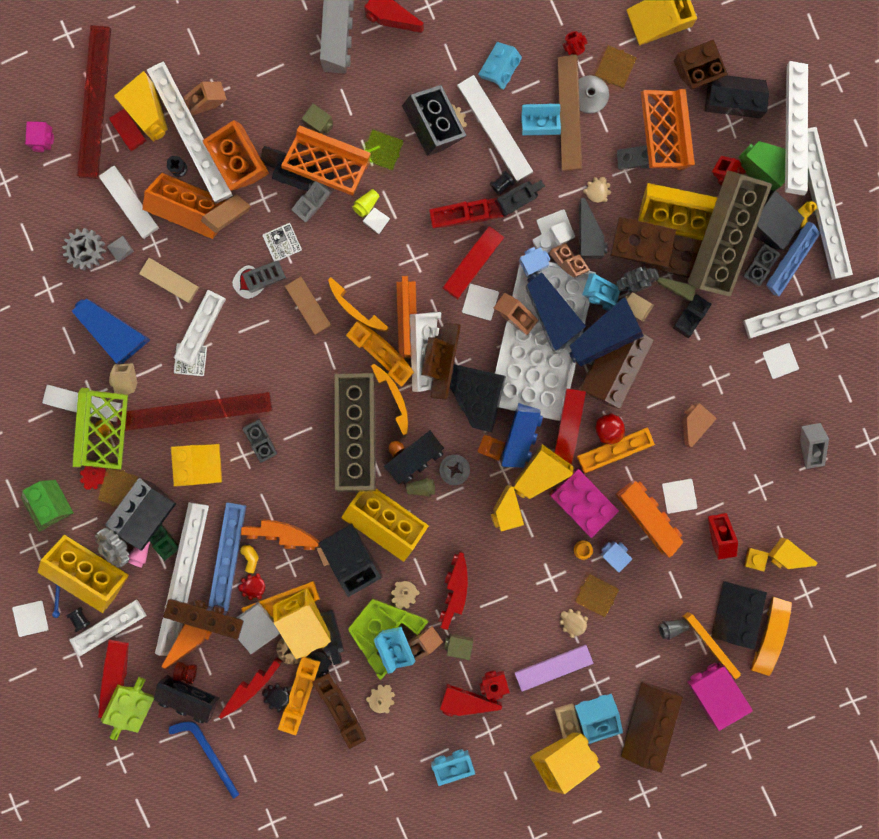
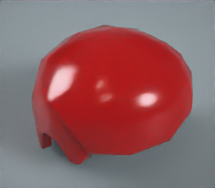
M610 413L602 415L597 419L595 431L601 442L612 445L619 443L624 438L625 426L619 416Z

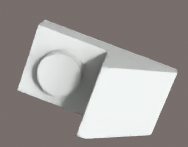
M564 221L550 227L547 232L536 237L532 242L537 249L541 247L542 251L549 253L551 249L565 244L575 237Z

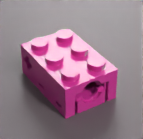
M575 469L571 477L565 479L555 489L556 491L553 490L549 494L590 538L619 512L579 469Z

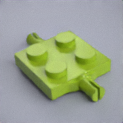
M138 677L134 687L117 685L101 718L102 723L114 727L109 736L112 740L118 739L121 730L139 732L154 700L153 695L141 690L146 679Z

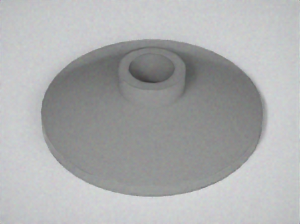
M592 75L580 78V111L591 114L602 110L609 99V89L606 83L601 78ZM588 90H593L594 95H589Z

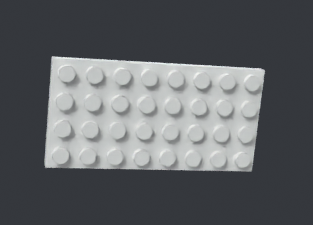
M549 262L548 268L536 274L539 275L542 272L585 324L590 302L588 301L589 298L582 294L589 273L596 274V272L589 271L574 278L566 273L557 263ZM519 264L512 297L519 300L539 320L525 288L528 284V278ZM506 321L495 374L506 376L499 408L516 411L517 405L520 403L540 409V415L543 418L560 421L566 388H571L576 362L574 363L570 357L569 352L572 350L569 345L583 334L584 329L557 351L553 352L540 321L536 323L528 335H525Z

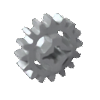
M83 228L82 232L76 229L75 235L69 233L71 238L64 239L67 246H62L63 249L67 250L63 254L64 257L69 258L67 263L73 264V267L76 269L80 266V269L83 271L86 270V266L90 270L93 269V264L99 266L98 260H104L101 254L106 253V250L102 249L106 245L105 242L100 241L102 237L96 235V232L93 230L89 232L86 228Z
M103 528L96 533L95 537L97 540L95 541L99 544L98 551L106 558L107 562L112 563L113 566L116 565L117 568L128 563L130 558L128 557L129 553L126 551L127 545L125 541L118 537L113 530L109 531L108 528Z

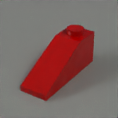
M369 0L364 6L365 16L373 23L376 21L382 26L419 33L424 31V23L394 0Z
M447 684L440 703L442 713L451 717L453 715L462 716L502 709V702L492 701V699H487L485 696Z

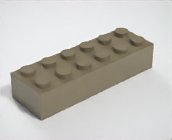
M727 171L688 280L689 284L701 290L731 297L770 192L771 183Z
M373 373L335 374V491L337 492L376 491L375 376Z

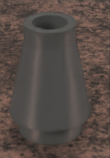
M683 619L663 621L662 624H659L658 628L661 637L670 640L684 631H688L689 625L687 620Z

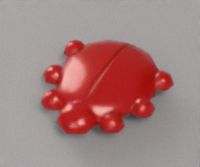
M85 466L84 470L80 471V475L83 476L80 482L84 483L83 487L86 490H90L92 487L97 489L98 484H104V478L109 473L102 467Z
M257 573L256 576L248 574L247 579H241L242 584L238 585V590L243 592L242 597L249 596V600L253 598L260 600L265 592V583L260 574Z

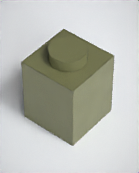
M313 103L302 117L304 125L323 135L325 133L328 134L333 127L332 117Z
M450 633V638H446L444 644L447 656L470 660L473 638Z

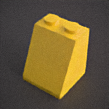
M143 71L115 94L114 97L154 142L161 139L168 128L157 89Z
M220 444L171 447L174 486L222 482Z
M542 444L515 480V493L522 498L527 497L531 499L571 477L573 466Z
M308 588L273 605L274 624L296 660L300 657L308 656L318 648H324L331 642L330 632Z
M573 732L567 735L566 738H562L530 756L549 791L566 794L600 768L597 762L598 757L590 750L589 742L583 734Z

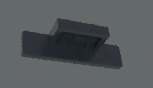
M267 146L262 148L261 160L264 165L275 168L272 174L273 180L291 185L300 190L308 191L315 181L281 168L287 153ZM298 158L290 160L288 164L297 166L300 165ZM302 159L303 163L309 162L308 160ZM319 164L321 170L328 168ZM316 165L306 167L310 173L318 172ZM333 172L324 174L328 180H332L335 177Z

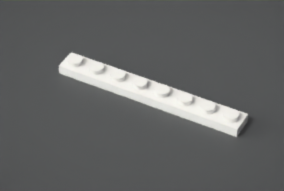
M164 61L147 69L215 204L233 196L202 141L204 138Z
M789 61L786 75L785 192L805 195L808 188V64Z
M817 127L808 128V185L812 201L817 204L815 213L833 280L853 275Z
M879 277L746 319L743 323L748 338L750 339L878 298Z
M188 503L167 601L168 599H174L184 603L188 602L209 508L208 505ZM163 617L155 654L159 656H167L181 632L183 623Z

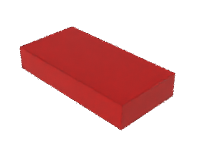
M125 109L109 118L130 151H133L147 141Z

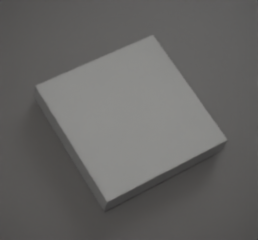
M259 602L236 617L244 620L238 640L250 654L280 634L273 618Z

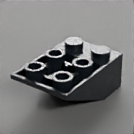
M352 523L319 542L338 582L348 597L382 578L380 568Z

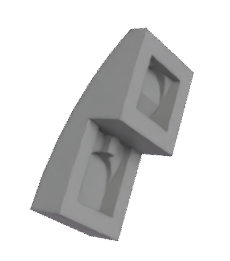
M315 181L306 194L301 196L292 208V211L304 222H307L328 199L332 191L324 184Z

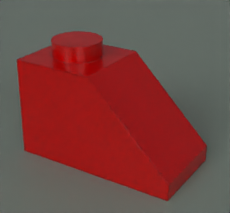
M727 513L708 516L712 546L717 559L737 557L738 540Z

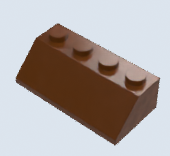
M644 334L643 337L594 360L579 390L586 391V394L608 406L620 409L654 340Z
M641 682L622 749V758L643 768L662 773L683 699L678 692Z

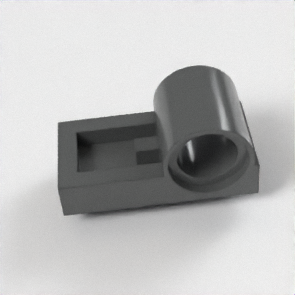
M647 145L617 150L619 170L638 167L643 169L649 168ZM657 152L655 153V162H656V163H657Z

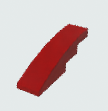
M497 198L482 199L468 203L465 201L429 209L433 229L502 218L503 215L494 201Z
M489 226L442 289L458 300L505 237Z
M566 388L554 453L572 465L586 391Z
M109 640L98 718H102L117 685L124 686L128 662L129 643L114 640Z
M276 657L267 672L259 669L250 684L242 681L218 717L220 719L226 717L250 700L269 681L283 661Z

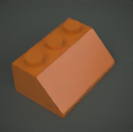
M233 120L202 140L230 191L254 184L269 174L242 124Z

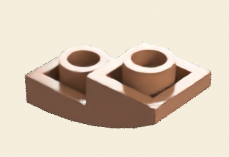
M566 243L551 249L549 252L554 261L574 278L590 271L580 254L574 256Z

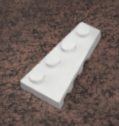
M441 312L410 314L411 365L414 372L412 374L413 392L431 390L432 378L421 374L428 337L435 338L439 334L437 321L441 319Z

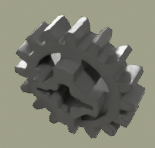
M640 267L626 272L624 277L616 283L620 292L629 290V292L635 293L651 287V283L658 280L659 275L655 268L647 270Z

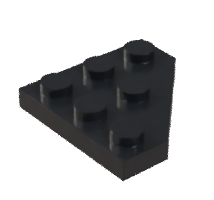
M454 364L449 388L456 397L455 399L467 416L472 428L492 433L506 376Z

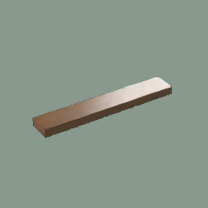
M569 55L558 57L563 172L582 170L578 56Z

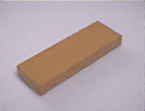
M236 194L205 214L201 221L217 233L247 213L251 206Z
M302 277L285 286L315 335L332 326Z

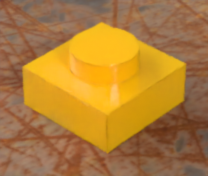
M748 548L744 566L765 571L769 553Z

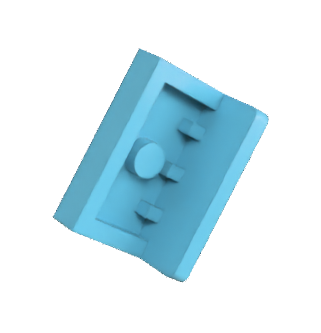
M497 42L478 75L482 79L496 83L500 89H504L516 67L520 64L522 57L515 47Z
M560 104L522 105V135H560Z
M589 273L582 295L589 298V302L597 305L600 304L603 306L602 309L609 311L617 304L620 291L617 285L594 273Z
M402 627L383 630L374 639L375 646L388 674L392 673L396 668L410 666L416 662Z
M457 750L451 756H439L431 762L438 786L475 774L468 750Z

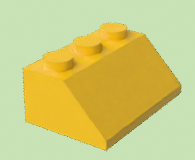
M507 485L493 508L494 514H491L493 525L495 528H499L500 531L524 525L514 486Z

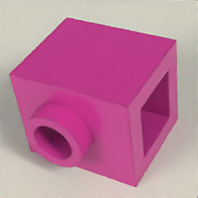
M27 121L25 144L34 152L51 150V144L54 143L52 127L46 122Z

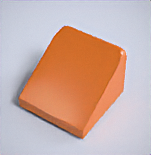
M484 435L477 452L499 461L506 443Z

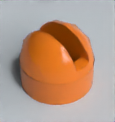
M393 441L389 444L388 449L394 458L403 452L405 447L401 442Z

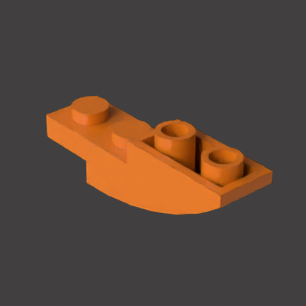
M264 519L261 520V527H241V535H246V539H258V536H266L265 540H277V537H280L279 545H284L285 549H296V546H303L304 550H315V547L320 546V541L314 536L284 522Z

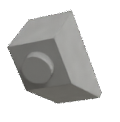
M821 423L802 426L800 443L805 468L825 466L829 438Z

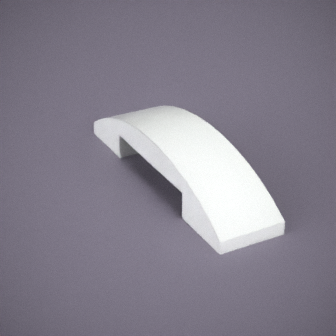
M47 385L42 403L77 412L78 393ZM92 396V403L96 408L105 403L101 398ZM110 402L116 410L121 408V403ZM107 405L99 410L106 419L113 414V411ZM96 413L93 415V417L100 418ZM115 415L110 421L117 422L118 417Z

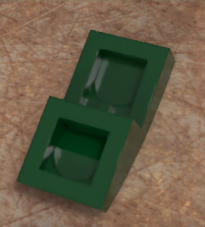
M162 524L150 539L152 548L164 561L178 551V544Z

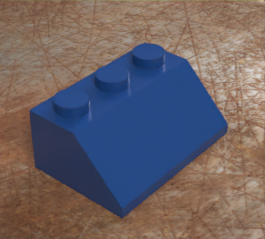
M518 403L503 451L501 466L524 468L525 462L529 463L532 455L529 449L531 444L535 445L538 435L535 433L537 426H541L543 416L540 415V409Z

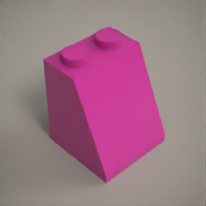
M721 663L709 665L706 671L695 673L690 677L691 680L687 681L707 718L719 731L753 712L733 678Z

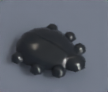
M314 652L307 656L308 658L320 661L315 680L317 677H322L323 673H329L328 667L332 664V661L324 653Z
M275 684V687L269 685L268 689L263 690L264 703L270 704L269 709L275 708L277 712H281L288 705V688H282L279 684Z

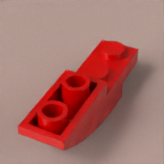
M463 551L454 554L451 565H454L453 570L447 573L444 583H447L446 589L453 591L448 593L445 604H448L446 611H441L438 622H441L440 628L448 630L454 612L462 615L465 606L468 573Z

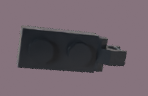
M542 180L533 185L530 181L525 182L494 201L503 217L535 200L538 197L537 191L541 190L545 185Z
M332 609L320 614L330 632L331 642L323 648L324 653L326 652L327 656L331 655L333 665L342 662L340 653L344 652V646L335 613Z

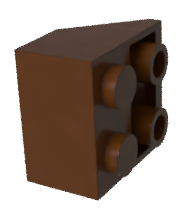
M714 39L682 51L674 59V64L680 78L691 90L728 75Z

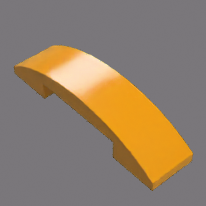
M331 277L328 279L334 296L350 316L369 328L388 332L389 327L375 315L368 320L343 298L346 290Z
M357 321L346 336L359 348L363 347L389 371L388 375L401 387L414 373L405 359L386 340L363 323Z
M373 364L371 367L379 384L387 381L402 413L401 416L395 419L403 436L407 435L408 414L404 399L390 376L380 367Z
M772 597L767 613L769 618L759 651L755 652L751 671L767 676L771 675L786 637L791 614V602Z
M301 657L289 695V703L285 707L278 730L297 735L320 661Z

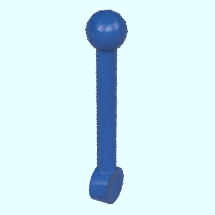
M55 584V607L52 616L58 618L60 616L58 611L60 586Z

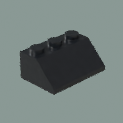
M728 75L710 82L707 86L704 112L761 119L767 113L769 90L766 80Z
M442 85L411 94L402 104L427 156L441 152L467 136Z
M429 430L384 467L398 484L403 482L405 485L414 478L411 474L416 470L420 473L429 466L427 464L429 460L433 458L436 461L441 457L444 447Z
M139 478L105 525L110 530H113L121 539L139 550H143L176 503L155 484Z
M723 581L711 637L755 650L767 592Z
M169 675L158 682L154 700L161 707H171L180 715L194 717L193 720L198 723L209 722L220 699L218 696Z

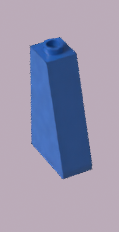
M80 300L72 310L74 315L116 364L126 362L150 341L147 336L91 300Z

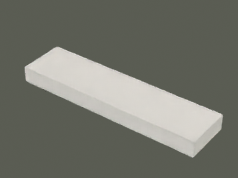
M112 166L99 176L143 239L159 229L151 215L147 211L142 210L143 204L115 166Z
M207 290L174 356L175 359L191 367L193 366L226 300L224 297Z
M135 600L70 639V642L77 654L81 656L147 615L138 600Z

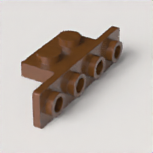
M445 323L441 340L428 337L421 375L434 379L431 398L446 400L448 397L461 328L460 324Z
M168 599L163 615L166 619L234 639L239 638L244 623L242 619L228 616L229 612L224 611V607L213 605V607L207 606L206 602L201 600L184 603Z

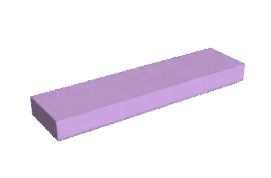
M583 645L515 672L521 691H525L594 663L587 646Z

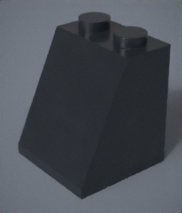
M770 190L753 236L773 249L784 250L805 218L777 191Z

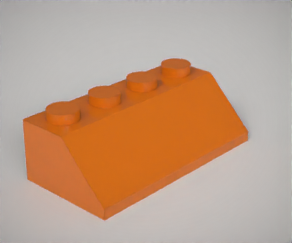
M161 173L145 190L142 210L213 239L217 233L206 226L201 219L205 214L227 200L225 199L215 204L210 192Z
M632 480L615 495L659 552L670 558L683 544V540L680 538L683 535L676 527L672 528L669 524L671 520L665 512L661 513L658 510L657 506L659 505L652 496L650 498L647 496L645 486L640 481L637 483V481Z

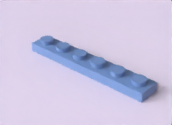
M229 502L226 503L209 600V606H222L225 608L224 611H229L241 540V527H243L246 505Z

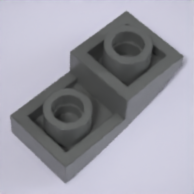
M763 243L743 277L760 287L771 271V267L780 256V253Z
M260 418L242 427L260 463L278 454Z

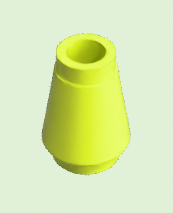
M371 189L357 199L352 208L363 218L370 213L380 196L375 190Z

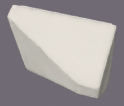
M374 208L363 220V223L380 234L390 218Z

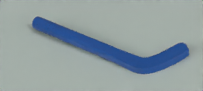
M192 721L170 726L169 734L182 731H191L219 777L224 782L227 790H229L230 795L233 799L236 798L239 792L230 780L200 727Z

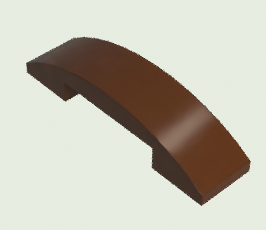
M330 672L314 680L312 683L336 721L348 748L351 749L366 741L358 719Z

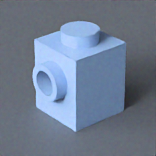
M535 247L530 248L519 259V263L527 278L548 268L550 261L548 253L542 251L541 247L535 249Z
M614 541L612 543L608 542L601 549L603 552L600 555L617 572H620L632 560L626 553L628 549L621 542L618 544Z

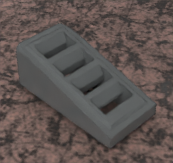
M279 261L242 274L251 293L286 279ZM273 267L276 268L279 276L275 277L272 271ZM266 270L269 271V274H270V276H271L272 279H269V280H268V278H267V276H266V274H265V271H266ZM261 273L264 282L260 281L257 274ZM254 276L256 285H253L250 277Z

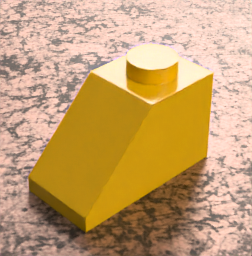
M782 537L768 555L772 558L771 563L779 569L781 567L794 569L817 565L814 559L791 541Z

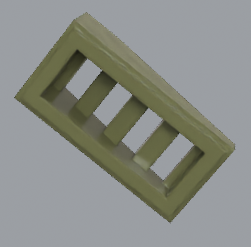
M662 277L656 280L659 285L685 300L693 301L696 287Z

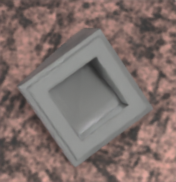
M121 236L107 246L117 262H120L134 252L124 236Z

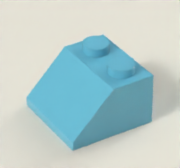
M612 694L601 695L596 699L583 701L575 705L583 735L587 738L589 744L623 733L620 715Z

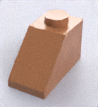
M201 82L183 97L191 115L217 108L227 100L221 82Z
M506 293L503 294L493 307L505 320L525 335H528L539 321L519 300Z
M700 403L691 404L684 412L686 414L683 417L684 442L688 448H692L717 419Z
M433 626L420 632L408 641L416 661L431 654L443 643Z

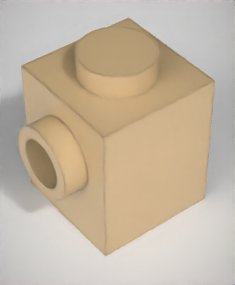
M633 292L631 295L627 294L625 298L634 316L641 321H645L654 305Z
M133 363L114 364L109 377V383L113 387L114 393L125 395L134 393L137 386V378Z

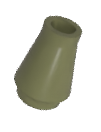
M426 478L407 483V494L428 497L434 495V479Z

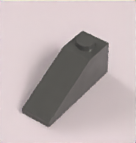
M581 198L579 201V254L582 259H602L604 253H607L608 244L604 242V235L586 199Z

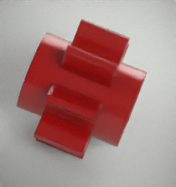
M573 31L566 35V42L562 45L565 52H568L569 55L578 56L585 51L584 45L588 42L585 35H582V32Z

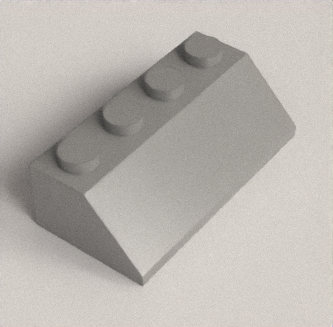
M324 0L320 61L324 72L346 73L347 67H350L351 57L348 55V48L352 46V37L349 36V29H353V18L350 17V11H354V0Z

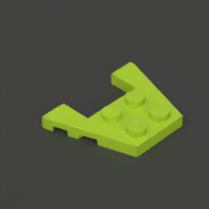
M372 599L348 630L360 650L364 653L370 666L374 669L377 677L381 680L386 675L387 670L383 665L381 656L377 653L378 649L375 646L374 639L383 630L398 628L401 623L418 635L429 621L418 615Z

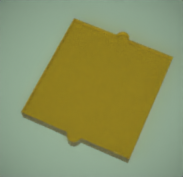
M608 45L595 76L606 81L607 84H613L623 89L637 57Z
M107 468L98 500L110 503L112 506H119L139 476L125 473V470L118 471Z
M589 574L584 585L580 586L581 591L575 602L606 617L611 605H614L613 601L619 589Z

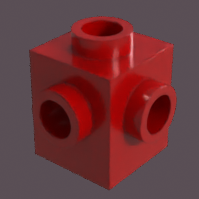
M721 156L712 173L718 179V183L723 185L728 170L742 175L746 171L741 166L742 163L739 160Z
M495 670L489 671L484 674L485 676L481 677L483 683L479 684L482 695L486 694L487 699H492V701L503 698V695L510 693L504 671L497 673Z

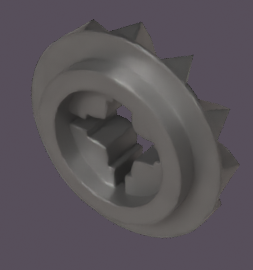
M449 455L440 464V476L450 485L462 484L469 477V463L460 455ZM459 462L458 469L463 473H455L451 478V470L447 465L454 467Z

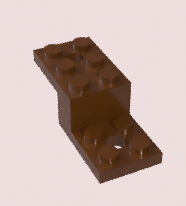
M619 217L610 256L645 263L644 268H655L660 272L689 278L702 240L675 235L677 229ZM636 236L639 239V244L636 246L631 245L629 237ZM683 252L690 254L689 262H684L681 259Z

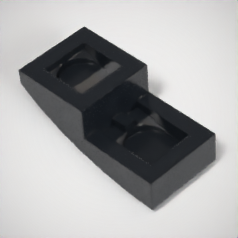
M695 294L693 301H690L673 329L687 338L691 337L712 304Z

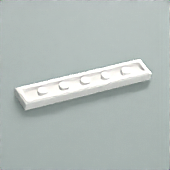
M473 75L457 85L458 89L516 183L532 174V168L475 76Z

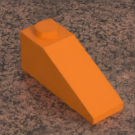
M185 624L161 667L168 669L204 643L205 639L209 640L213 632Z

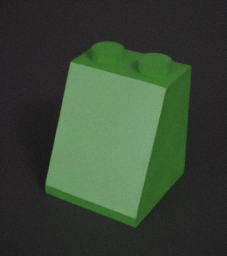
M758 141L755 145L750 144L738 157L746 174L749 177L771 183L770 190L776 191L785 183L786 149Z
M56 480L39 481L22 491L21 499L39 532L73 514Z

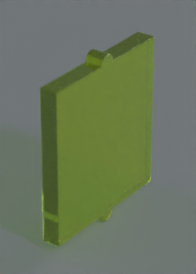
M372 129L369 140L365 143V151L371 153V163L393 171L397 158H400L399 153L404 141Z

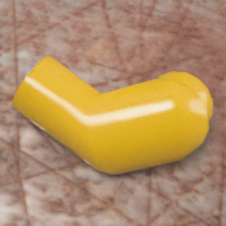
M806 202L798 209V212L805 218L799 229L804 228L807 218L817 209L815 202Z
M243 545L240 552L248 561L245 571L254 574L259 559L258 554L252 546Z

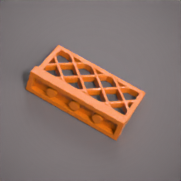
M678 89L677 91H641L649 168H677V170H684L695 165L686 89ZM648 96H651L656 101L654 106L648 102ZM665 96L669 97V107L662 100ZM658 105L665 111L662 116L655 110ZM651 114L658 120L656 125L650 120ZM667 115H669V116L671 117V123H672L671 126H670V124L665 120V117H666ZM660 124L667 129L665 135L658 129ZM654 133L661 139L658 144L653 141L652 135ZM670 133L673 136L674 144L667 139ZM663 142L670 149L667 154L660 148ZM656 152L663 158L660 163L655 162ZM672 152L675 154L676 163L669 158Z
M299 125L296 137L281 168L353 196L365 170L370 164L371 153ZM300 143L305 145L307 150L298 152L296 147ZM314 152H323L325 157L316 159ZM310 154L313 160L303 163L301 156ZM298 158L300 165L297 166L288 164L290 160ZM331 159H341L343 164L334 166ZM328 161L331 167L321 170L319 163ZM316 165L318 172L310 173L306 167ZM356 165L361 167V169L352 173L349 166ZM346 168L348 175L339 177L336 170ZM333 172L336 178L328 180L324 174ZM351 179L353 182L352 188L344 186L342 181Z
M402 276V282H397L399 354L406 359L411 358L410 314H417L416 281L409 282L408 276Z

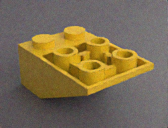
M644 0L626 10L639 46L693 27L697 20L691 0Z

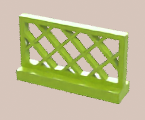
M90 388L80 389L77 402L73 467H81L83 465L122 469L128 395L91 391ZM92 396L100 397L105 403L96 408L92 403ZM112 400H123V407L116 410L110 403ZM106 405L113 411V414L107 419L99 411ZM95 413L103 420L96 427L90 421V417ZM115 415L121 421V425L116 429L109 423V420ZM104 424L112 431L106 437L98 430ZM94 431L102 439L95 445L89 440V435ZM113 434L120 440L119 444L115 447L107 440ZM102 442L111 449L104 455L96 448ZM92 450L100 457L96 461L87 460V454ZM113 452L118 457V464L110 463L105 457Z

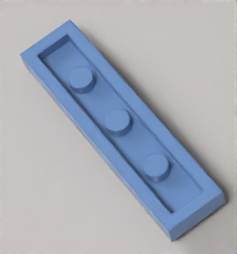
M807 222L804 228L801 229L797 239L790 246L783 260L780 261L774 274L769 278L766 286L773 295H781L819 237L820 232L814 223Z

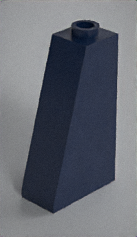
M542 272L539 275L535 273L527 279L528 284L525 288L550 347L555 352L586 326Z
M626 298L621 299L569 345L572 350L569 354L574 363L577 362L580 366H583L644 336Z

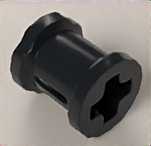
M179 156L168 158L166 166L174 176L182 177L187 173V165ZM175 164H178L180 167L176 169Z
M503 171L496 181L490 182L491 188L499 196H502V192L510 185L513 186L515 184L512 177L506 171Z
M82 607L66 615L73 623L75 632L91 624L85 618Z

